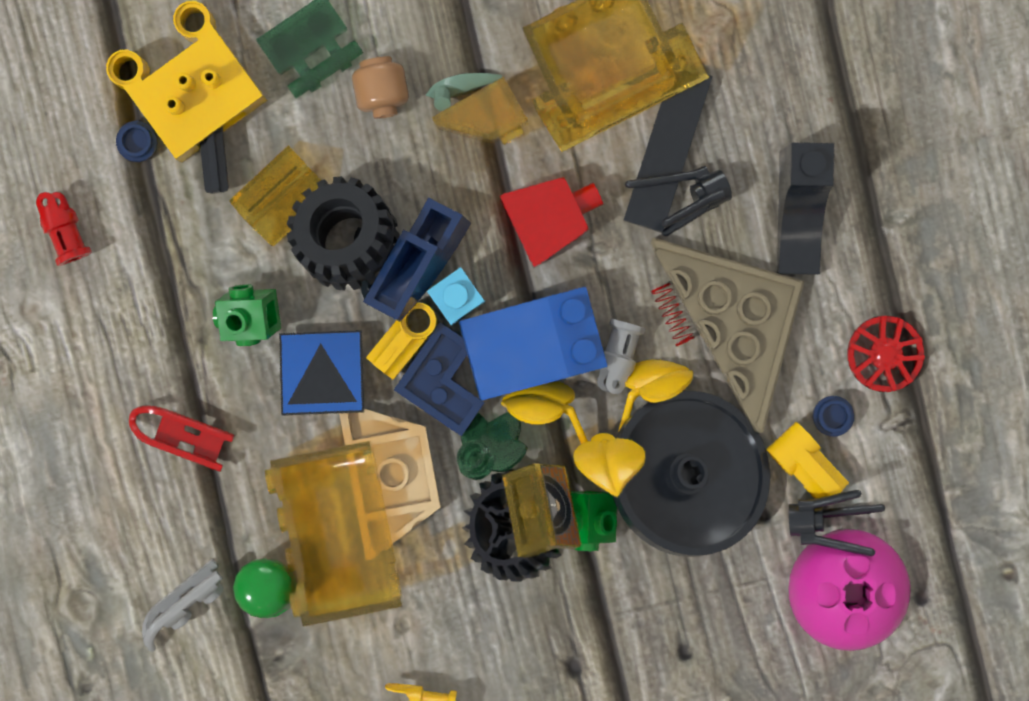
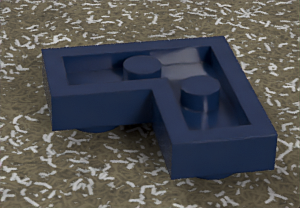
M440 322L396 385L394 391L460 436L463 435L485 403L452 380V377L467 357V351L463 337Z

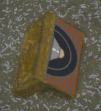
M534 463L502 475L518 557H531L554 548L575 549L581 546L568 477L564 466Z

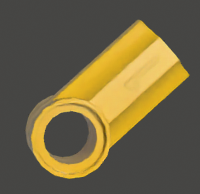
M417 302L400 322L396 320L366 356V359L394 380L436 329L438 323L436 312L432 307ZM417 309L426 311L430 317L428 329L421 333L411 331L407 323L409 314Z
M797 422L790 426L766 449L780 467L790 476L794 475L814 499L841 493L849 483L819 451L821 447L814 438Z

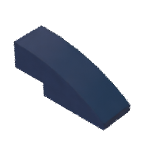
M428 197L410 231L408 232L403 229L363 302L400 322L417 304L443 270L466 234L471 222L462 214Z

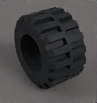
M342 176L333 177L332 184H328L325 179L317 182L318 189L312 192L308 188L302 193L305 196L304 201L301 203L296 200L292 207L296 215L288 216L287 226L292 231L287 233V240L293 247L291 251L311 276L326 287L332 284L336 290L345 291L346 285L349 284L353 290L362 288L361 282L365 280L371 285L376 279L375 274L383 267L394 247L393 244L397 242L400 236L396 230L398 226L396 218L381 196L369 184L363 185L359 179L352 177L347 183ZM349 218L362 219L360 234L352 244L338 250L325 248L327 235L338 222Z

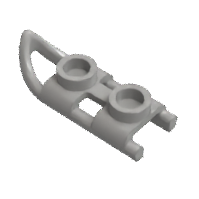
M211 559L150 609L142 626L143 641L149 651H155L154 639L164 626L166 628L172 627L174 630L181 628L192 615V612L188 609L197 601L209 604L221 595L224 587L219 581L223 578L215 570L219 565L214 559Z

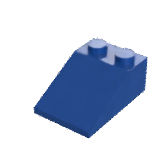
M586 286L459 321L480 401L608 367Z

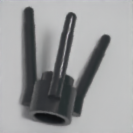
M706 166L693 171L644 177L625 182L627 188L695 180V184L690 186V193L694 202L662 221V225L666 227L662 233L665 237L681 229L704 213L719 207V204L732 199V191L724 173L721 170L709 173Z
M860 490L842 492L816 499L798 500V504H789L790 536H801V545L815 544L855 554L874 556L875 550L872 548L817 536L816 532H824V518L884 512L885 505L876 504L823 509V506L861 497L862 493Z

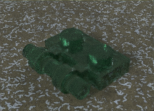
M313 0L256 39L280 76L293 67L296 69L300 77L287 85L296 99L309 90L313 93L322 87L320 82L338 70L344 72L353 66L351 61L364 53L355 40L343 48H340L335 38L348 29L329 0ZM325 46L331 56L310 69L305 59Z

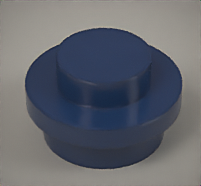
M128 122L117 133V149L129 161H146L153 156L157 149L158 138L156 132L145 122Z
M827 396L815 405L812 414L813 423L817 430L824 435L831 437L841 436L851 428L854 422V411L846 399L839 396Z

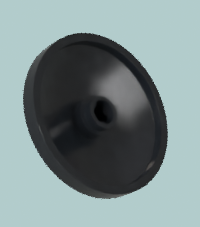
M682 391L677 396L666 401L645 403L624 422L615 439H628L639 444L645 451V463L640 471L628 481L619 496L615 497L613 495V498L622 518L639 538L650 546L668 554L683 557H699L714 554L735 545L753 529L761 517L768 499L770 465L759 433L754 431L748 418L738 408L726 400L709 393Z

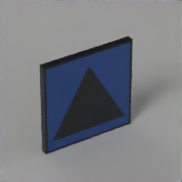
M362 330L279 333L282 416L364 413Z

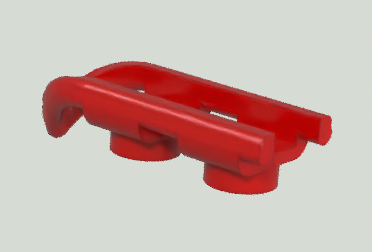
M140 406L133 409L129 415L131 431L140 441L221 472L223 465L216 462L224 440L232 442L234 434L157 406ZM151 413L163 416L154 439L144 434L138 427L136 422L138 414ZM186 425L200 430V435L186 431ZM183 441L195 446L193 453L178 448L179 442Z

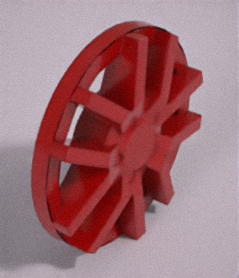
M877 316L866 320L853 332L847 346V362L853 376L865 387L878 392H894L908 386L920 373L925 359L922 337H920L911 324L894 316ZM886 322L896 324L893 338H886L885 336ZM879 323L878 338L866 331L868 327ZM902 327L911 334L913 339L899 342ZM860 335L872 341L869 350L856 345ZM916 344L917 355H903L902 347ZM855 350L868 355V358L858 366H856L854 358ZM916 360L914 369L909 374L902 361ZM872 363L876 370L867 380L860 372ZM896 367L904 377V380L895 384L891 370ZM884 372L889 386L876 385L874 381Z

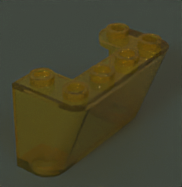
M371 440L270 460L271 467L265 470L269 494L277 493L278 499L283 503V507L277 508V516L281 532L288 531L291 547L285 548L286 562L289 572L296 571L298 579L294 592L289 594L294 618L301 616L304 627L403 607L401 584Z

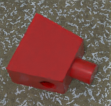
M564 177L511 191L500 196L502 204L533 268L540 266L588 232L589 228L583 214L604 205L594 183L571 192Z

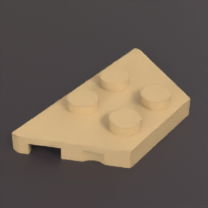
M364 409V413H343L339 415L366 560H371L440 509L441 503L426 426Z

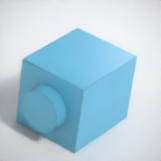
M461 267L427 290L452 326L485 303Z

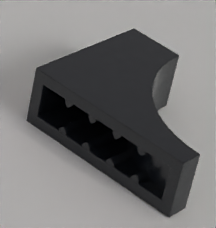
M792 142L779 152L778 274H820L824 215L830 190L834 186V143Z

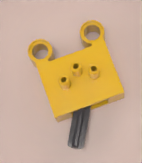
M186 1L175 10L173 22L176 30L193 43L191 46L151 75L147 62L138 54L130 50H119L109 57L106 64V72L113 83L126 90L176 160L184 162L197 151H201L206 193H224L229 189L223 133L268 100L217 32L213 14L200 2ZM193 13L203 14L205 19L203 27L196 32L187 31L185 28L186 19ZM127 61H135L138 66L135 77L128 81L121 80L119 76L121 66Z

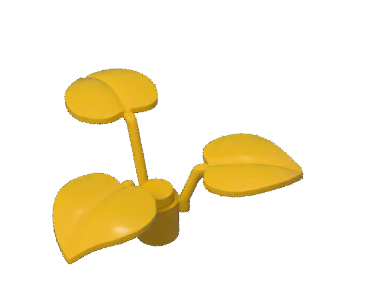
M656 359L637 362L634 371L625 382L626 387L632 390L627 396L619 430L630 417L634 401L637 397L641 396L644 400L653 403L671 399L680 394L692 382L694 377L693 370L665 360ZM553 381L508 393L503 397L501 406L506 407L513 417L525 423L541 425L559 419L563 413L568 415L581 443L573 454L576 467L589 480L615 497L619 496L628 481L640 471L645 463V451L634 441L622 438L615 439L613 435L608 433L596 434L591 438V441H588L574 408L569 405L575 399V392L562 382Z

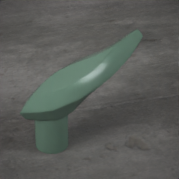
M490 73L458 74L435 83L426 96L434 98V106L437 110L446 111L450 108L451 97L469 94L483 86L503 82L502 75Z

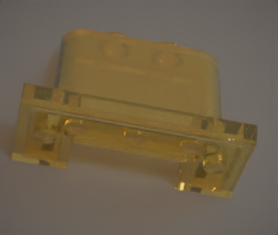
M576 0L555 9L552 13L522 28L549 87L548 91L534 97L531 101L561 152L709 78L683 23L663 32L648 0Z

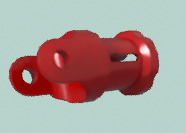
M43 192L39 194L36 199V205L40 213V225L44 234H49L58 256L55 259L57 266L75 262L91 254L90 247L84 245L77 228L78 216L70 208L66 197L60 192L52 194ZM45 198L47 199V206L43 205ZM57 198L60 200L59 206L56 201Z

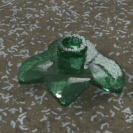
M507 412L488 423L480 413H477L463 435L460 436L462 446L457 453V464L460 472L470 480H480L488 476L492 471L505 472L517 465L523 459L528 449L523 442L518 441L521 432V421Z

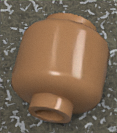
M390 56L376 57L359 62L360 68L354 71L352 75V84L358 109L364 112H373L374 119L398 115L397 107L403 106L409 99L403 66L392 62Z

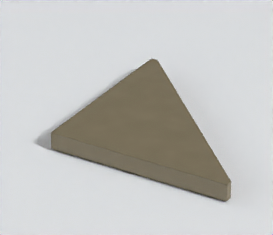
M652 238L650 246L750 424L755 432L763 433L805 281Z

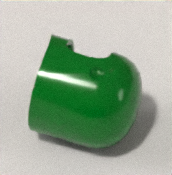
M267 558L252 560L244 565L235 577L233 585L234 597L240 608L250 616L258 618L277 617L288 611L295 601L297 594L296 577L291 569L281 561Z

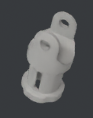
M610 319L609 325L612 327L606 351H604L608 367L600 369L597 383L601 390L612 394H619L624 390L625 382L635 369L636 361L633 357L639 336L645 334L646 328Z

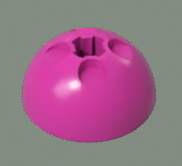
M843 529L822 535V537L872 548L875 550V555L867 556L815 544L808 545L797 558L789 579V601L796 620L813 639L837 650H863L883 642L900 626L909 607L910 579L903 560L886 541L866 531ZM866 586L865 596L863 597V587ZM847 602H848V603H857V604H855V605H850V604H848V606H846Z

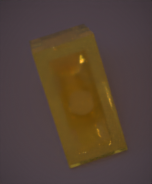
M504 77L431 117L436 128L439 130L490 144L501 140L503 145H507L524 135L525 132L522 127L528 125V119Z

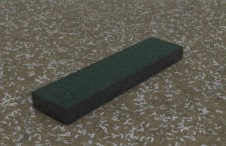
M673 64L636 179L683 171L713 76ZM679 182L633 188L623 221L663 233L664 226L662 221L669 215Z

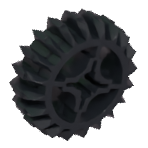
M509 469L505 473L498 472L492 474L491 481L479 483L481 494L469 495L474 503L473 509L464 510L470 516V523L461 527L466 532H470L471 537L464 543L468 548L474 549L470 559L481 563L480 570L485 573L493 574V577H496L498 580L510 579L512 582H522L526 578L534 579L539 577L540 570L547 571L551 569L550 558H557L562 555L556 544L543 477L537 476L532 471L523 470L521 472L520 470ZM516 494H519L516 501L511 500L510 504L506 508L503 507L504 504L511 497H513ZM524 543L528 545L522 553L511 558L514 551L520 550Z

